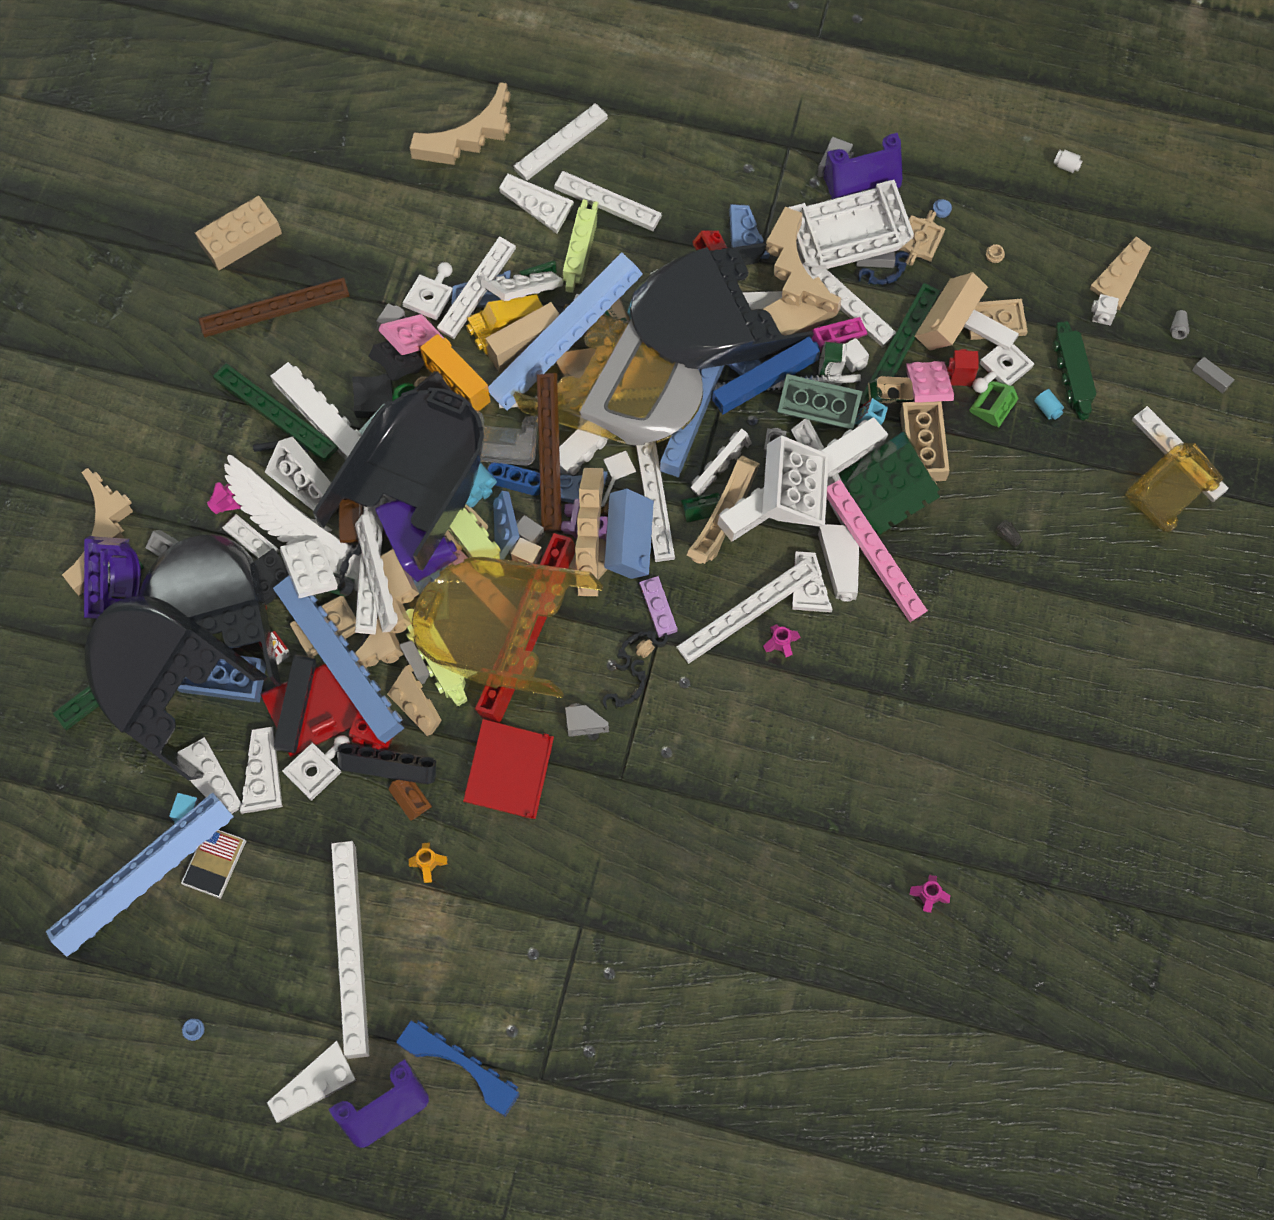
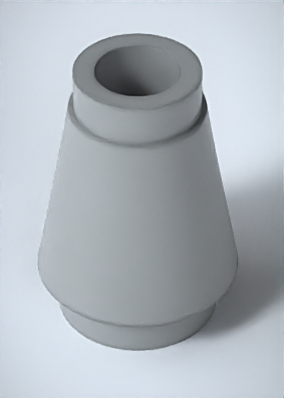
M1179 310L1175 314L1170 328V333L1175 339H1184L1189 333L1186 311Z

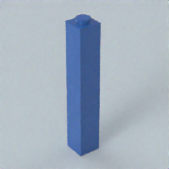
M810 337L802 340L713 391L712 401L722 415L783 381L786 379V374L793 375L819 360V345L817 342H813Z

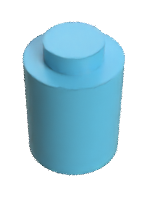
M1050 389L1042 392L1034 400L1048 419L1053 418L1055 420L1063 414L1064 406Z

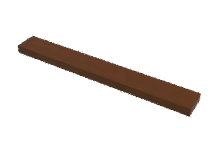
M340 278L199 318L204 337H208L349 297L350 295L345 279Z
M557 373L537 374L541 526L544 528V531H560L562 517Z

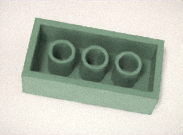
M786 374L778 413L853 430L862 391Z

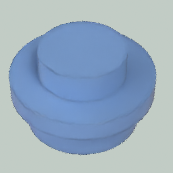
M944 199L937 200L933 205V211L940 218L946 217L952 210L950 202Z
M190 1019L183 1025L182 1033L190 1041L198 1040L204 1034V1025L198 1019Z

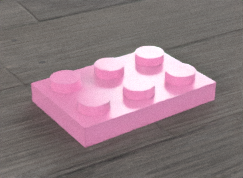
M422 314L384 323L379 327L381 334L401 355L420 351V347L436 334L444 338Z
M933 361L906 364L908 378L912 381L915 403L954 400V393L945 362Z

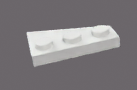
M796 551L794 566L807 558L818 571V576L793 592L792 610L832 612V606L827 596L828 593L824 586L816 553Z

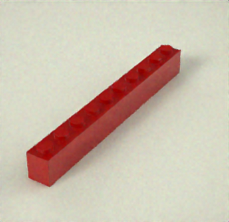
M554 533L475 708L483 719L500 723L575 555L576 545L570 537Z

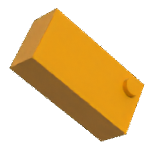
M436 334L420 347L422 358L425 361L424 366L431 373L439 372L451 390L469 401L476 412L491 402L488 384L452 349L450 342L445 337L442 338L439 334Z

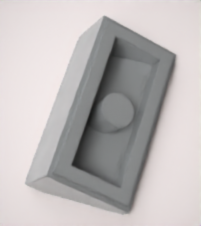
M895 252L857 261V266L894 268Z
M1205 357L1192 370L1222 394L1234 382L1232 377Z
M156 530L152 532L145 548L160 556L179 541L161 530Z
M409 641L400 644V648L409 665L412 666L416 678L421 684H424L430 672L414 642Z

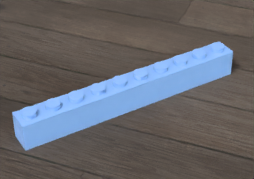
M621 253L488 387L489 393L506 410L513 406L537 381V374H544L642 276V272L631 260Z
M212 792L49 928L46 933L50 941L66 957L78 950L81 944L93 937L105 924L110 923L118 913L128 908L131 902L143 895L155 882L160 881L168 871L178 866L186 856L192 854L205 840L210 839L217 830L227 825L234 816Z

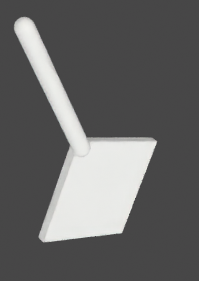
M626 451L604 459L612 479L601 506H605L615 480L636 472Z

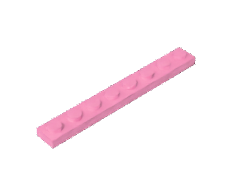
M838 480L827 486L826 497L908 621L911 622L926 613L927 609L842 481Z

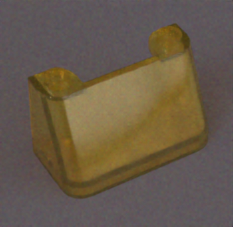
M1180 443L1174 446L1132 485L1125 495L1162 531L1168 532L1177 526V515L1201 492L1216 490L1224 478L1195 443Z

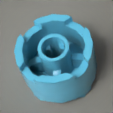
M481 462L472 491L466 503L469 508L474 507L481 498H488L493 493L492 487L497 483L496 479Z

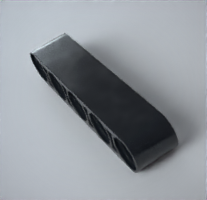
M294 655L274 740V750L296 753L316 667V658Z
M348 743L341 744L337 748V767L343 771L421 784H431L436 779V760L432 757Z

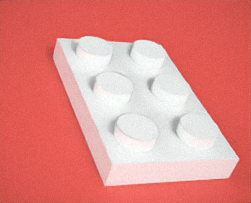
M319 538L280 547V553L298 599L337 589L338 584Z

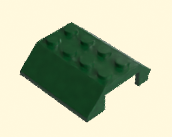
M905 431L839 472L842 483L874 531L876 530L879 535L891 528L890 521L896 525L908 518L907 510L912 515L924 508L923 500L930 504L940 498L938 494L939 486L929 474Z

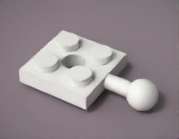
M447 262L441 263L438 266V275L435 280L419 275L404 299L403 307L437 320L453 293L452 287L442 284L444 278L452 274V266ZM427 295L433 296L430 300H426L423 297Z
M1014 344L1009 351L997 346L981 359L979 364L989 374L984 378L975 379L973 389L978 393H983L987 390L988 383L993 379L1011 386L1033 368L1034 363ZM1002 361H1009L1012 366L1007 367L1003 365Z
M344 735L338 736L334 740V746L325 754L312 743L283 770V773L312 801L341 773L340 769L331 759L337 754L339 745L350 744L349 738ZM310 767H316V775L312 777L307 776V770Z

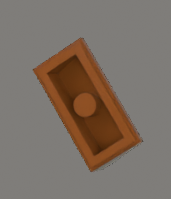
M395 780L389 787L390 793L409 820H414L432 807L415 782Z

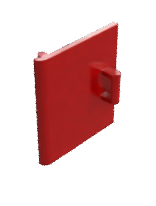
M326 664L315 668L296 753H289L290 757L303 752L312 743L316 746L351 729L358 709ZM288 681L281 684V686H276L261 693L263 702L276 728L278 727Z
M483 719L463 802L529 819H536L554 737L549 736V734H539Z

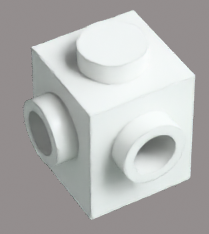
M1100 294L1098 301L1094 300L1091 312H1094L1092 321L1111 326L1116 315L1119 298Z

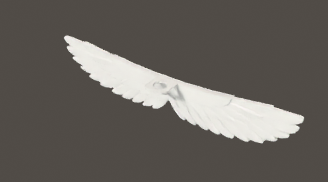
M228 455L227 459L230 465L225 464L224 466L226 473L229 475H225V478L232 485L228 486V488L236 495L233 499L242 505L241 510L252 515L250 519L260 524L259 527L264 530H270L268 534L280 536L277 540L287 542L286 545L319 538L332 572L340 574L341 563L344 561L351 545L340 543V539L330 533L332 530L329 527H319L316 519L307 517L251 468L244 465L234 456ZM353 554L349 559L348 571L344 576L355 579L354 589L358 592L360 555Z

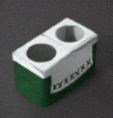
M825 342L820 356L822 358H820L819 376H827L828 374L836 376L842 373L846 362L847 344Z

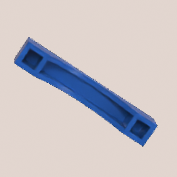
M410 1021L396 1043L415 1057H440L462 1066L479 1084L486 1104L506 1117L520 1095L516 1091L518 1087L508 1080L506 1083L499 1080L500 1075L489 1068L486 1071L481 1068L482 1063L472 1056L468 1059L462 1055L464 1051L453 1044L450 1047L445 1043L446 1039L440 1034L435 1033L432 1035L427 1031L429 1027L422 1022L414 1023Z

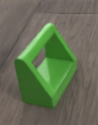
M991 381L988 383L987 390L980 393L969 411L991 425L1000 427L1019 398L1013 386ZM992 389L1000 393V396L990 410L980 408Z

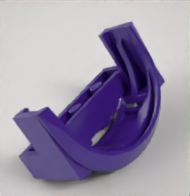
M89 536L84 539V618H96L97 620L104 610L115 602L122 600L113 599L111 596L127 598L139 596L141 583L140 563L136 552L129 544V539ZM108 562L110 563V589H109V592H108Z

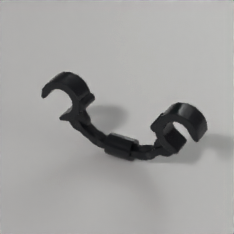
M358 537L357 546L351 544L350 550L339 569L340 583L338 587L343 589L340 591V594L348 596L353 589L352 580L344 577L348 571L349 559L353 554L359 556L362 553Z
M657 631L639 632L629 636L623 642L622 648L619 649L617 655L618 659H625L627 663L623 666L615 664V668L620 671H625L629 668L631 656L627 655L625 650L628 644L632 645L639 640V637L647 636L652 640L653 646L664 647L668 642L667 633H665V639L662 642H658L655 639Z
M635 660L631 664L632 677L636 676L641 681L639 688H636L630 695L631 698L626 701L618 699L616 693L607 694L603 698V706L606 710V701L608 699L615 700L617 709L618 707H624L626 704L633 703L643 693L644 681L646 680L645 671L637 672L634 669L636 665H644L643 660Z

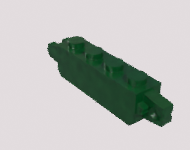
M1068 321L1059 322L1056 325V339L1053 341V350L1057 352V366L1062 371L1061 381L1062 385L1066 387V401L1070 403L1071 409H1076L1078 419L1085 421L1089 418V414H1091V404L1097 393L1082 335L1078 331H1072Z

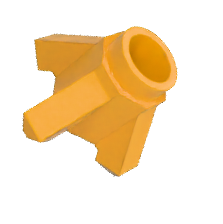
M422 843V848L415 856L409 859V867H419L423 871L424 883L432 882L431 871L437 865H447V857L435 854L430 849V843Z

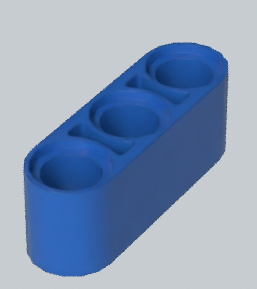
M493 462L489 465L488 471L497 481L495 486L536 496L540 494V474L538 472L501 462ZM495 472H501L498 476L493 475ZM513 477H519V478H520V479L517 480V481L511 480ZM531 482H538L535 486L530 485Z

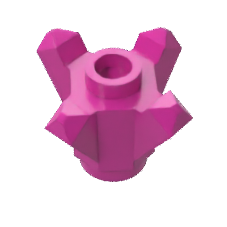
M220 482L215 483L213 494L207 502L209 508L215 514L223 513L227 510L241 509L242 505L233 499L236 495L228 488V486H232L231 484L223 486Z
M777 624L771 626L770 629L773 636L763 646L765 651L771 652L776 649L782 651L785 657L791 656V642L801 638L798 631H792Z
M929 875L928 882L922 886L911 887L910 895L921 898L924 903L923 911L931 913L932 906L937 901L942 903L950 902V895L942 890L937 882V876Z

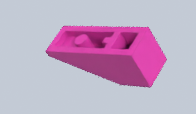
M857 317L815 328L812 330L814 336L811 339L813 342H817L820 347V353H822L825 342L846 344L868 333L861 318Z

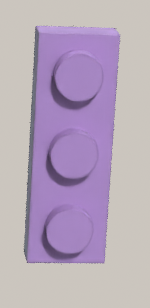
M659 576L641 581L640 587L658 638L665 636V633L669 635L677 632V626Z

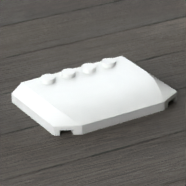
M895 180L876 184L875 189L810 206H806L803 203L788 207L802 213V225L797 235V242L805 266L829 269L897 251L914 236Z

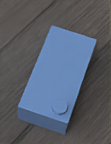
M629 489L610 493L604 568L630 579L649 575L653 500Z
M241 656L265 674L266 662L263 659ZM220 659L204 683L196 684L185 677L177 690L182 693L260 703L264 680L252 681L224 659Z

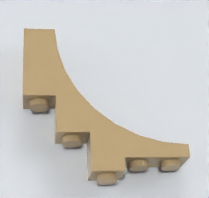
M499 83L497 92L490 104L470 122L445 132L430 134L414 133L410 146L412 159L455 165L456 158L460 156V150L480 153L481 146L485 144V138L504 141L506 134L510 132V123H508L506 115L507 107H505L506 102L509 103L510 100L507 84Z
M785 207L766 244V252L772 256H779L774 265V276L780 280L787 281L782 289V300L787 304L800 306L802 301H804L808 305H815L827 312L838 314L841 307V298L817 284L807 273L800 261L796 241L802 225V213Z
M744 456L737 460L713 514L700 536L689 548L687 556L691 557L694 562L705 564L717 556L726 535L717 524L719 514L726 508L731 509L741 498L746 499L760 463Z
M88 468L85 469L82 474L90 485L96 509L95 525L91 536L124 538L121 534L124 530L118 522L133 512L129 506L132 502L125 494L121 496L118 491L113 493L107 485L103 487L101 484L103 480L97 472L92 473ZM84 552L74 565L62 574L78 596L84 593Z
M584 468L579 487L580 508L577 517L578 537L575 546L578 596H598L599 593L598 554L600 513L604 488L603 468Z
M394 549L380 556V558L383 560V570L388 579V590L393 598L392 605L394 612L397 614L398 621L390 632H382L378 616L376 634H370L364 644L356 651L359 657L357 662L360 666L364 665L366 668L376 665L379 660L386 664L396 662L404 654L395 634L405 631L407 626L412 624L403 603L411 602L415 596L419 595L412 577L401 566Z

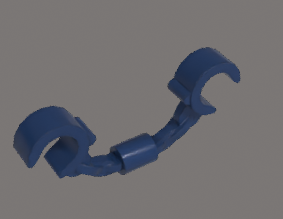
M906 252L896 254L894 266H897L899 270L896 275L891 274L885 277V280H878L874 277L873 270L864 268L859 272V282L862 275L870 277L868 284L884 285L896 281L902 272L905 271L907 264L906 262L899 261V258L907 260L909 254Z

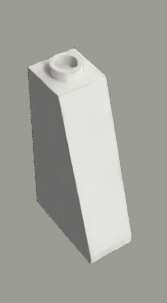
M825 524L823 527L820 526L818 536L835 597L842 601L856 600L858 594L859 545L845 525Z

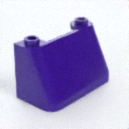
M898 133L888 135L883 139L882 146L884 150L852 159L842 149L827 151L823 177L832 199L875 189L876 184L895 180L897 189H899L902 184L903 174L901 140Z
M398 500L375 508L401 566L415 581L419 582L458 559L455 553L457 548L452 540L448 541L444 536L424 570H419L413 554L426 532L417 529L411 523V517L416 508Z
M405 1059L395 1065L390 1072V1078L395 1087L358 1112L347 1101L337 1103L329 1109L335 1121L355 1146L359 1148L369 1146L428 1105V1093Z

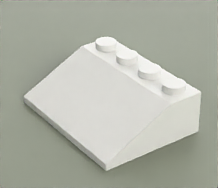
M782 435L769 442L766 453L762 515L777 521L825 526L829 454Z

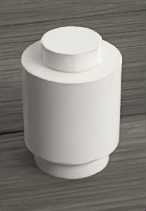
M1059 150L1054 164L1058 168L1074 173L1075 170L1079 171L1083 161L1080 160L1081 156L1067 150Z

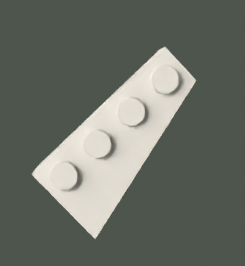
M293 437L278 441L265 473L314 511L331 482Z

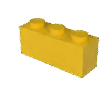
M536 294L513 298L510 301L498 300L487 302L482 315L491 332L500 331L543 306Z

